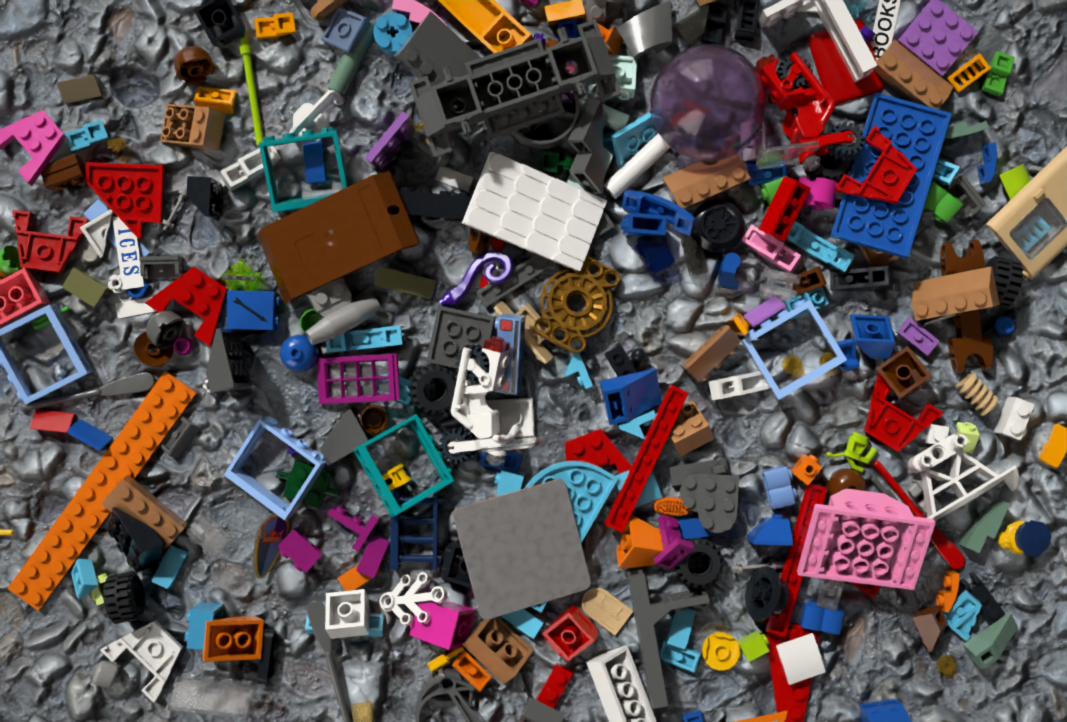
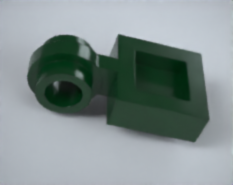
M542 151L540 171L560 173L561 165H563L564 170H570L574 159L564 158V161H562L563 154Z

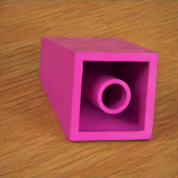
M432 600L416 603L423 611L430 613L431 619L428 623L424 624L419 622L417 616L414 615V621L410 625V636L447 650L464 647L462 644L470 635L476 609L448 601L437 603ZM425 614L422 616V620L426 618Z

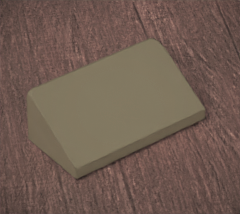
M96 75L57 82L64 104L103 96L99 77Z

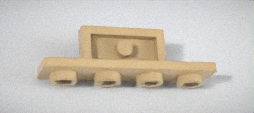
M503 301L494 307L498 316L503 313L514 314ZM527 303L515 314L526 316L524 345L535 353L539 361L547 364L553 358V355L541 343L544 338L537 335L533 329L534 323L540 318V315ZM545 322L537 324L538 330L542 332L548 329Z

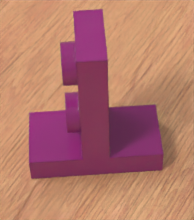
M339 505L331 507L327 515L359 534L352 547L359 552L381 516L374 513L367 524L364 525V521L361 518L348 515V511Z
M662 514L658 518L663 550L654 558L655 565L672 569L694 550L693 542L681 539L678 519Z

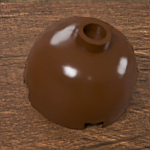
M198 46L183 48L176 54L174 60V69L180 81L181 79L184 80L186 84L203 82L207 80L205 76L209 75V73L212 75L215 70L209 53Z
M841 468L834 471L829 481H827L829 497L844 489L867 491V483L864 477L857 471L849 468Z

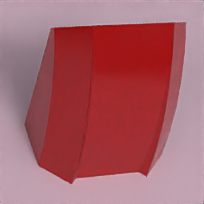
M572 605L541 634L550 647L568 662L596 640L598 631L596 625L587 618L580 608Z

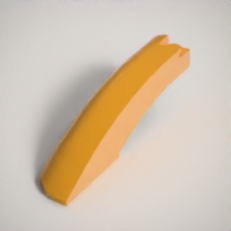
M437 0L493 53L534 40L531 33L495 0Z

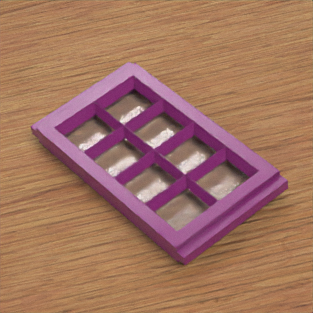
M398 354L318 358L316 361L319 404L400 400Z

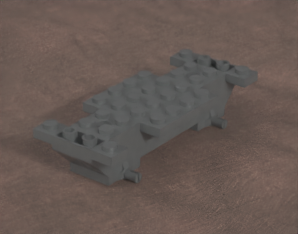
M596 19L577 25L580 35L578 38H568L565 27H562V31L559 28L557 32L561 41L554 46L546 48L545 51L540 38L465 63L468 75L453 77L450 66H446L449 74H447L445 67L442 68L446 80L441 84L431 87L428 76L410 81L409 85L434 158L453 152L447 133L462 128L464 134H467L465 127H467L468 133H471L470 125L484 121L489 137L493 139L565 114L559 95L578 90L579 96L587 93L586 86L595 83L602 102L621 96L615 72ZM569 65H573L576 67L577 70L573 73H569L566 70V67ZM456 103H462L464 105V108L461 111H456L453 109Z

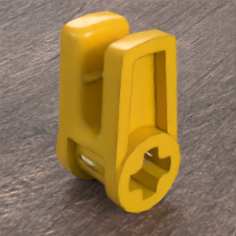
M403 463L382 475L384 481L389 478L392 479L393 482L387 485L390 491L412 480L404 471Z

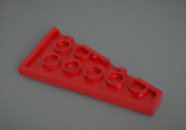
M769 618L763 620V621H764V625H765V630H766V626H767V623H768V619H769ZM791 622L789 623L786 637L767 631L765 636L769 641V645H767L770 651L768 652L776 713L787 711L785 722H803L812 677L789 685L776 645L813 633L818 646L820 631L802 628L799 624Z

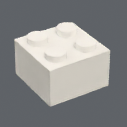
M365 589L326 593L325 630L330 639L369 635V598Z

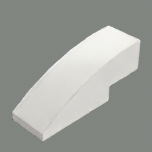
M270 146L269 152L273 166L281 160V157L275 147ZM260 148L237 160V163L220 171V177L230 192L264 172Z
M760 371L708 381L712 400L770 389Z

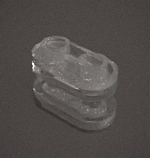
M764 269L762 277L767 278L766 284H760L758 292L762 293V297L772 299L773 296L780 297L779 300L785 302L796 300L797 291L792 290L793 284H800L801 276ZM775 281L785 282V288L774 286Z

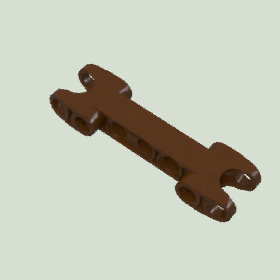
M973 239L969 241L967 254L964 258L956 255L951 242H943L940 250L941 275L946 276L985 268L984 255L979 240ZM979 309L957 313L955 315L957 337H952L948 340L949 358L953 371L956 374L963 373L966 359L971 354L977 358L982 371L991 370L993 364L992 339L989 334L982 335Z

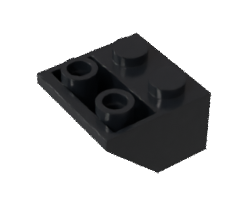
M187 176L186 196L204 216L214 221H219V216L222 215L220 197L223 196V186H221V183L211 177Z

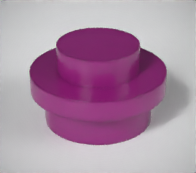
M179 337L174 342V350L179 355H188L193 350V341L188 337Z

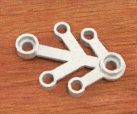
M421 572L414 582L412 576L405 574L392 592L384 593L380 597L379 603L383 610L393 611L404 625H411L414 618L411 614L405 613L399 607L400 604H405L417 616L419 622L426 624L430 621L431 615L423 611L416 602L433 600L437 603H443L447 600L448 593L445 588L437 586L429 593L416 594L422 585H427L430 582V575ZM405 587H410L404 596H399ZM425 614L426 618L422 620V616Z

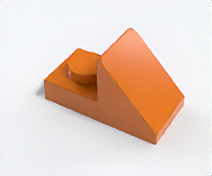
M598 24L608 54L617 55L623 42L622 37L614 26L608 30Z

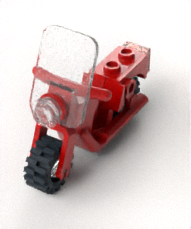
M794 52L790 57L788 56L785 60L781 61L776 72L779 60L773 54L760 58L756 62L753 72L760 86L766 90L771 100L776 103L780 110L797 108L798 115L791 126L792 137L790 145L762 150L756 162L757 168L764 169L799 163L804 166V171L810 170L811 172L820 166L821 158L816 155L830 154L832 156L835 154V159L838 160L841 157V161H845L846 158L848 161L856 158L865 144V136H862L864 132L862 130L858 131L859 126L856 125L854 128L852 127L853 123H850L849 126H847V122H843L842 126L839 123L836 127L834 126L830 134L820 136L835 109V102L814 76L813 68L810 69L812 65L810 63L806 64L807 60H802L801 56Z

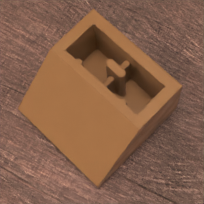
M692 400L684 404L669 434V438L680 457L714 439L709 424Z

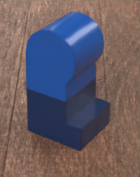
M728 253L722 258L717 287L730 290L738 289L739 282L734 281L736 268L741 263L738 254Z

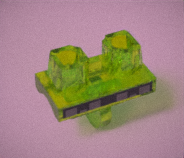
M239 259L238 264H232V270H226L222 274V280H226L227 290H237L239 288V281H245V290L255 291L258 280L261 278V272H251L252 266L245 265L244 259Z

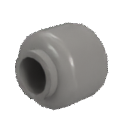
M102 660L99 664H95L90 678L93 679L94 685L110 689L114 683L118 684L122 673L118 672V664Z

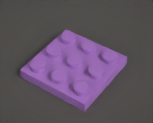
M930 0L897 41L942 77L977 35L978 31L942 1Z
M402 112L365 156L366 160L376 171L384 170L390 162L388 159L401 150V144L405 139L409 140V134L413 131L414 126L406 113Z

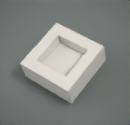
M931 424L927 427L926 443L936 444L948 437L949 427Z

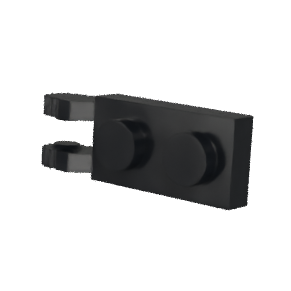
M972 571L969 575L976 586L971 588L969 583L963 578L959 582L965 590L981 602L982 606L979 613L988 625H992L1006 614L984 583Z

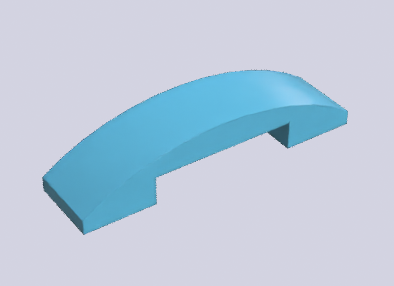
M795 221L786 238L787 241L840 271L845 272L855 255L840 246L836 247Z
M401 325L348 331L326 341L327 353L403 345Z

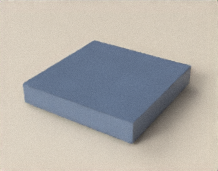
M338 6L321 40L352 55L370 20Z

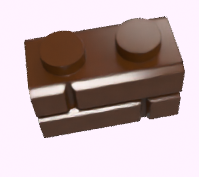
M73 154L48 163L41 176L46 189L60 192L65 190L67 185L72 184V186L82 184L85 179L86 169L81 156Z

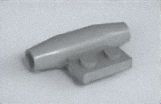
M343 278L335 280L307 295L316 313L324 318L305 332L312 345L336 338L362 324L381 309L379 302L375 296H370L351 303V292Z

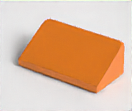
M466 651L461 652L452 664L479 692L492 678Z

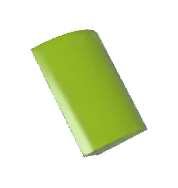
M1024 164L999 175L1010 200L1031 181Z

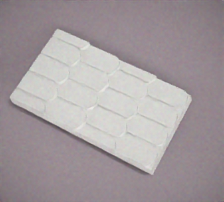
M490 152L462 224L575 271H581L607 200L546 175L527 165L520 164L501 154Z

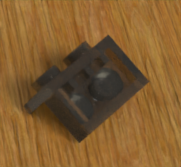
M694 237L682 238L680 241L689 277L707 273L708 268L703 248L697 244Z

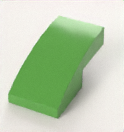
M999 51L995 52L990 63L991 69L987 71L982 91L999 97L1003 94L1006 79L1011 74L1015 57Z

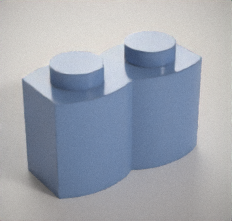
M784 465L762 470L770 508L777 509L795 504L797 493L795 488L791 487L790 480H793L791 470L787 469Z

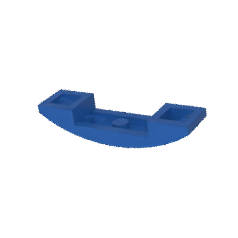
M626 190L624 192L622 208L633 213L643 211L653 215L667 216L666 221L673 224L674 230L688 236L692 234L695 218L679 205L645 192Z

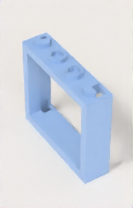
M804 299L794 305V310L790 312L787 309L777 315V320L773 322L770 319L760 325V330L756 332L754 329L750 330L744 335L745 338L741 340L777 400L847 360L811 300L807 302ZM808 309L836 357L779 390L751 341Z
M56 303L49 304L0 329L1 337L46 314L78 371L32 395L0 338V365L7 371L9 382L16 387L18 391L17 396L25 405L93 372Z
M266 416L257 421L224 475L283 520H286L294 515L328 461L323 458L324 455L308 447L307 442L293 436L291 430L278 425L276 419ZM266 429L315 464L312 472L290 505L241 470Z

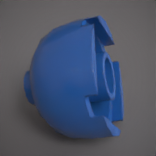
M296 334L290 336L283 342L280 348L282 363L293 372H305L312 369L319 358L317 344L312 345L306 335Z

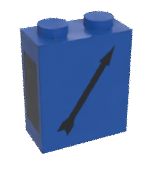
M227 290L226 329L277 331V327L280 326V316L277 315V307H280L281 304L278 292Z

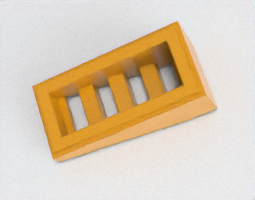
M979 53L947 77L957 93H960L989 71L991 67ZM975 61L982 69L980 72L973 64ZM970 66L976 75L972 76L967 67ZM962 71H964V73L969 78L968 81H966L964 77L961 75ZM958 76L963 85L960 86L954 77Z
M737 313L727 321L737 336L745 335L749 332L750 327L742 314Z

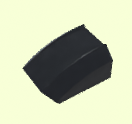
M210 0L202 6L193 9L214 47L226 48L245 36V22L235 0Z
M451 542L445 547L439 569L441 578L472 588L461 544Z

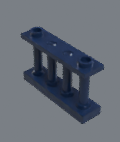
M393 490L391 492L399 506L413 498L404 497V495H401V490ZM439 491L434 493V498L426 497L415 504L433 505V517L404 516L400 513L391 517L390 570H398L400 564L403 565V563H433V570H437L438 565H441L442 556L441 553H438L439 507H442V496H439ZM403 524H433V536H403V534H400V526H403ZM403 543L433 544V555H403V553H400V545H403Z

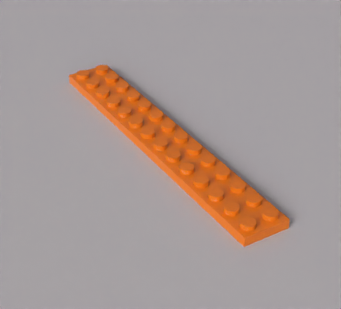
M164 371L9 585L8 590L37 611L44 607L76 560L112 513L101 503L127 474L136 480L159 448L163 439L198 394L195 390L170 372Z

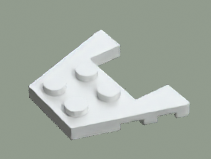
M155 620L108 644L100 651L111 662H114L128 649L143 663L155 677L141 691L154 703L159 698L183 646Z

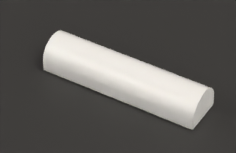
M658 133L605 182L603 187L616 200L672 147L670 142L661 133Z

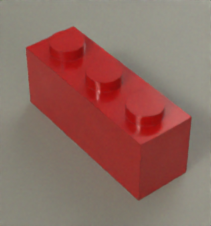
M784 176L758 229L785 242L811 187Z

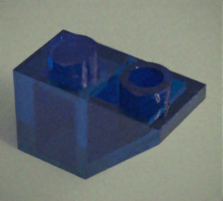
M641 238L635 241L636 245L634 248L639 256L642 255L646 261L644 266L649 273L652 272L654 275L675 263L666 245Z

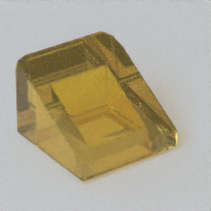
M371 701L352 704L353 722L374 721Z

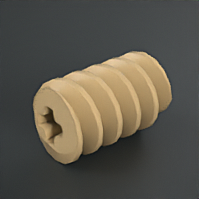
M971 373L960 380L956 388L961 386L962 388L959 393L967 392L964 398L972 397L970 404L977 403L975 410L982 408L983 410L980 415L984 416L996 407L999 398L993 395L992 390H987L988 386L982 384L983 381L981 379H977L976 373Z

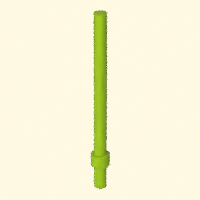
M245 31V36L240 39L241 46L239 49L240 55L243 56L256 144L259 146V142L264 140L250 56L252 55V50L248 43L247 31Z

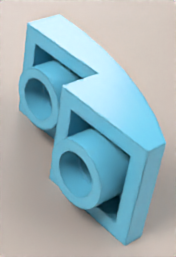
M822 286L783 302L788 312L794 310V305L803 299L805 302L811 300L816 309L829 304ZM805 309L804 311L790 318V320L808 313V309Z

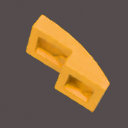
M293 13L273 14V17L254 19L257 40L296 33Z
M1058 423L1053 425L1049 440L1043 444L1039 457L1040 461L1055 469L1058 468L1067 452V428Z

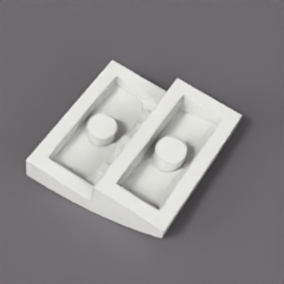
M813 633L776 645L789 685L826 672Z

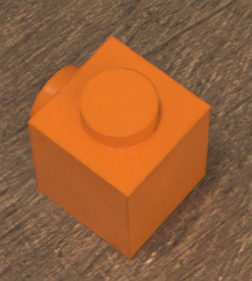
M803 454L791 469V473L802 483L809 485L822 469V466L818 464L819 460L813 455L807 456Z

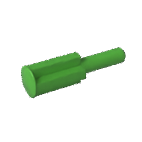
M69 306L60 309L62 315L70 311ZM45 314L31 321V324L38 331L51 324Z

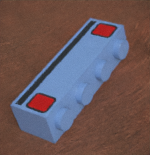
M503 313L495 321L497 337L494 344L501 345L503 349L509 350V363L504 373L505 382L501 388L494 391L496 393L517 395L522 391L525 315Z

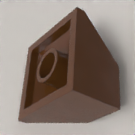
M908 346L876 368L899 399L915 393L931 382L932 375Z

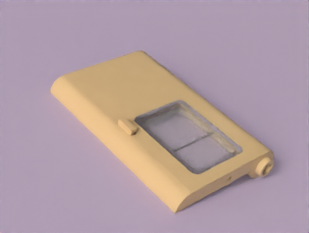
M1067 146L986 223L1015 261L1021 263L1025 280H1033L1067 247Z

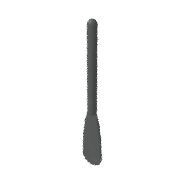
M143 372L109 382L96 389L36 401L26 405L22 404L20 410L26 412L95 396H115L143 392L153 387L155 379L152 374Z
M313 600L307 604L306 612L318 645L325 655L343 721L352 722L332 654V639H330L325 630L326 609L321 601Z

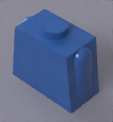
M628 213L621 222L623 235L650 238L666 235L667 216Z

